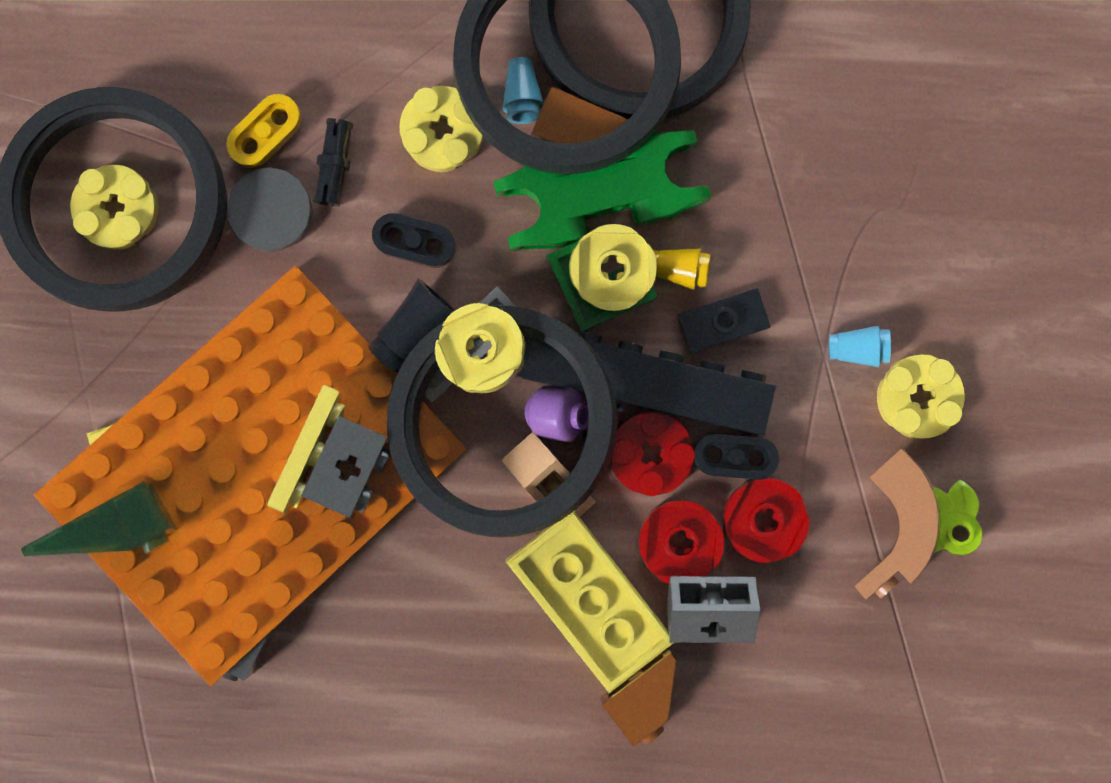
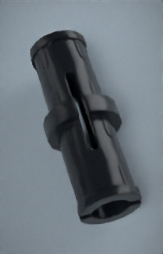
M328 118L326 120L327 127L322 155H317L316 164L320 166L313 202L328 206V203H331L332 207H340L345 171H349L351 163L347 159L353 123L339 119V122L336 123L335 118Z

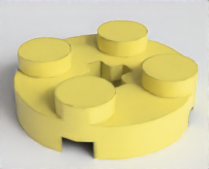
M435 86L419 89L406 104L400 119V135L405 149L417 164L431 171L449 172L457 169L456 167L463 165L467 161L469 162L476 156L483 142L484 136L478 131L467 115L458 91L453 87ZM440 119H447L448 126L454 128L452 134H444L442 140L436 139V133L431 129L432 124L439 123Z
M104 165L97 169H88L81 174L79 183L72 193L70 210L75 230L91 243L110 250H124L136 245L134 243L140 241L144 235L148 236L154 229L158 219L159 204L154 190L151 189L149 183L139 173L121 165ZM113 197H118V202L125 205L124 211L116 212L115 218H109L110 214L105 210L106 203L111 202Z
M619 224L597 227L581 237L572 251L569 264L571 282L580 298L598 309L609 311L630 308L641 300L653 286L657 269L655 254L650 245L646 243L638 232L628 226ZM610 255L616 256L617 263L624 264V272L617 273L616 280H609L608 274L601 271V264L607 263Z
M474 303L455 310L443 323L442 326L444 328L440 332L439 340H436L435 345L436 360L446 378L466 392L489 393L499 390L509 384L515 375L522 370L525 353L524 336L515 320L505 311H501L497 307H490L488 304ZM479 337L484 343L490 341L492 343V348L487 351L488 356L484 359H480L478 356L471 357L469 351L475 347L473 340Z
M931 355L905 357L895 362L890 367L891 369L886 372L884 379L880 381L877 389V405L882 418L889 426H892L896 431L909 438L926 439L945 433L951 426L956 425L962 417L965 401L964 387L961 378L949 361L938 359ZM917 385H923V389L929 391L931 399L927 400L926 407L921 409L918 402H911L910 394L917 392Z

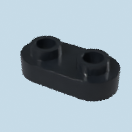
M389 213L380 217L372 229V239L375 246L384 255L430 268H440L447 265L455 255L456 243L451 232L444 226L397 213ZM392 230H400L402 232V239L400 242L392 244L388 241V234ZM438 240L443 244L442 251L435 255L428 252L429 243Z
M708 434L700 438L693 449L696 467L701 472L711 476L760 480L772 475L779 463V454L774 444L761 437ZM713 446L717 447L721 452L720 459L715 463H711L706 457L707 450ZM753 450H758L762 454V462L758 466H752L748 461V456Z

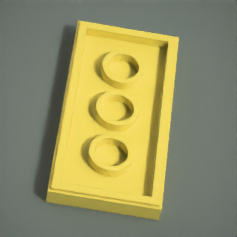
M575 511L561 521L545 528L505 559L512 571L608 693H611L673 644L669 643V632Z

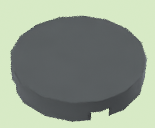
M271 167L253 170L240 178L231 190L227 204L229 224L237 237L254 249L270 253L286 249L289 246L292 247L300 242L310 228L313 215L310 196L304 185L287 171Z

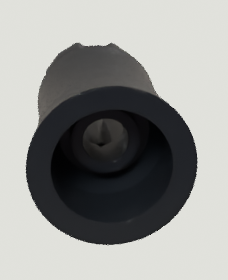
M418 278L402 304L377 332L378 337L371 342L368 349L383 365L392 372L398 373L405 359L418 342L438 325L445 322L455 309L436 291Z

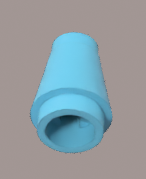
M526 57L513 58L507 63L503 111L507 113V119L512 123H532L537 121L544 105L532 60Z
M878 325L838 334H829V360L838 359V361L879 367L880 363H890L891 336L889 329L879 330Z

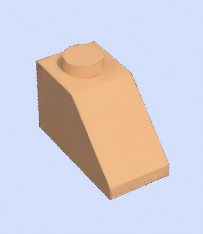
M533 432L501 460L536 501L557 489L571 474ZM590 495L575 512L580 517L596 501Z

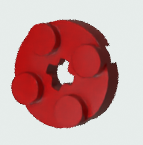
M658 412L636 414L624 421L617 429L616 444L611 457V467L618 480L633 492L647 496L669 493L679 487L690 473L695 458L691 437L685 427L669 415ZM648 443L650 446H654L658 443L662 447L659 453L662 460L657 465L652 461L645 465L641 461L644 455V451L641 449L643 444Z
M773 478L750 479L737 487L728 498L723 512V530L734 549L740 554L756 562L769 563L781 560L784 557L787 558L799 550L809 531V515L800 493L788 483ZM767 508H771L773 510L772 518L777 521L774 528L766 527L763 532L757 529L759 522L755 519L757 512L764 513Z
M673 500L652 509L642 523L638 537L639 552L647 568L661 581L669 584L670 576L706 577L721 561L724 551V536L714 516L703 506L692 501ZM683 530L685 531L686 538L692 539L693 544L692 547H685L683 554H676V549L674 546L669 545L670 537H676L678 531Z

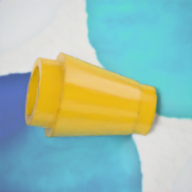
M701 248L653 250L657 266L656 277L693 290L696 289V286H707L711 254L702 253Z

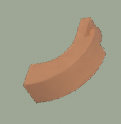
M902 448L869 477L895 506L899 517L900 530L897 543L892 552L854 586L866 600L874 593L880 599L883 598L899 583L894 576L898 572L910 584L913 583L929 564L940 535V508L933 485L919 464Z

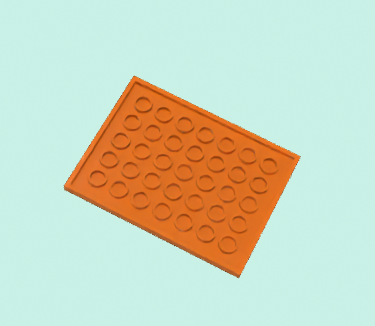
M296 265L33 495L210 687L222 678L415 498L402 481L395 467L392 455H390L382 474L374 471L367 487L374 491L364 513L356 511L352 519L306 498H303L298 509L291 506L288 514L267 506L323 384L340 391L342 395L340 403L345 405L343 418L388 438L387 410L390 393L397 376L396 372L394 373L370 352L368 349L370 344ZM422 401L419 414V437L425 459L437 478L467 448ZM328 427L322 443L326 444L333 428ZM387 442L386 448L390 449L389 442ZM352 458L348 464L340 463L338 469L343 473V481L347 482L351 475L356 477L360 475L361 471L356 466L357 459ZM311 466L309 467V470L303 480V482L306 484L314 469Z

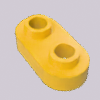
M273 94L263 99L229 133L226 146L230 157L246 168H256L263 165L299 130L302 122L299 107L290 97L283 94ZM281 112L287 113L288 119L284 124H275L277 114ZM256 141L258 144L257 150L252 154H246V144Z

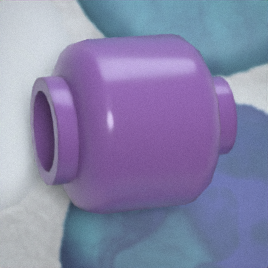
M545 385L537 389L534 395L527 401L525 407L526 422L533 434L540 439L573 442L580 437L584 429L589 425L586 399L580 391L573 388Z

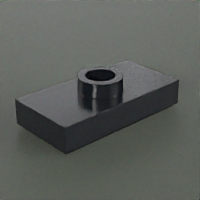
M758 288L677 314L690 354L771 328Z

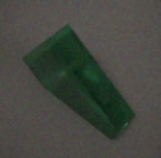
M144 481L20 548L24 556L139 551L141 549L144 550L145 554H148L169 543L170 540L167 535L177 530V527L153 483Z

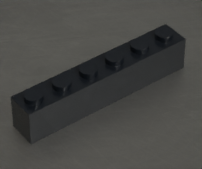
M578 331V334L592 347L607 371L613 387L615 401L754 435L765 436L776 385L765 383L766 375L742 370L741 376L738 377L724 373L726 366L701 360L699 367L683 363L685 356L660 350L659 356L655 357L643 354V346L619 341L618 347L601 344L602 336ZM524 337V366L515 377L550 386L569 387L585 394L576 371L562 354L543 342Z

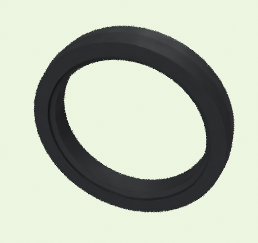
M468 0L458 21L454 40L453 71L456 88L463 107L474 126L492 146L511 160L523 166L547 173L580 174L596 171L615 164L636 151L650 138L666 117L676 95L681 72V46L678 26L667 0H627L642 18L649 32L654 51L653 81L643 103L630 119L611 133L586 142L566 144L544 141L522 132L509 123L495 108L481 80L480 50L487 27L494 15L507 0Z
M529 0V20L533 42L540 60L554 83L563 92L625 119H630L643 103L648 92L618 90L604 85L586 74L572 60L561 42L555 22V0ZM722 0L724 14L719 43L708 61L695 74L678 84L673 103L664 120L680 115L706 100L730 75L741 56L747 39L751 0Z
M97 87L76 91L60 97L45 105L22 125L14 135L1 160L0 235L4 245L18 267L33 282L49 294L71 305L89 310L122 312L146 308L165 301L187 287L202 272L212 258L221 239L227 212V194L222 169L212 147L199 128L187 116L173 106L147 93L120 87ZM131 119L147 123L171 136L183 150L191 166L196 187V206L192 224L177 251L163 265L151 273L132 281L117 284H96L81 281L61 270L48 257L37 239L30 212V197L34 178L48 152L70 132L99 120Z
M490 306L497 307L501 311L503 310L508 313L518 324L524 337L543 342L562 354L574 368L583 385L589 412L588 433L583 452L571 474L557 489L546 497L530 505L510 510H487L473 506L453 495L439 482L431 471L421 447L419 414L428 384L439 369L435 355L436 340H439L440 332L444 328L442 326L443 323L421 339L402 364L390 393L387 410V435L395 467L410 493L422 506L447 524L460 530L481 536L504 538L526 535L548 528L570 515L588 499L603 478L614 451L617 435V410L613 387L607 371L592 347L578 333L561 321L538 311L515 306ZM476 338L475 340H473V342L480 340L481 338Z

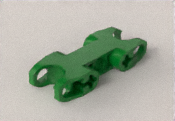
M695 131L654 132L642 146L626 158L592 172L555 174L525 166L512 174L493 181L497 197L527 195L535 200L540 208V216L533 226L507 237L511 252L534 249L554 250L579 241L581 237L589 233L586 220L631 209L635 227H641L671 220L693 207L710 201L712 196L709 186L678 187L670 182L665 173V162L667 159L695 146L697 142Z

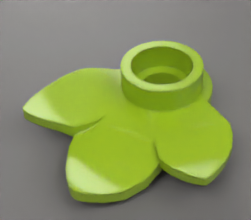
M962 480L957 481L950 488L948 494L941 489L933 487L938 499L941 519L940 535L934 553L944 549L954 555H967L974 552L979 547L983 536L982 528L976 520L980 505L976 493ZM957 526H963L968 530L969 537L966 541L959 542L953 538L952 530Z

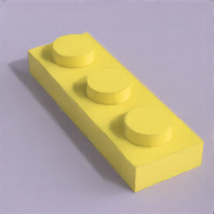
M323 384L267 506L288 514L291 506L297 509L304 498L301 495L306 486L303 480L309 467H315L325 446L322 443L323 437L328 427L333 428L338 416L342 417L345 405L340 403L342 399L340 391Z

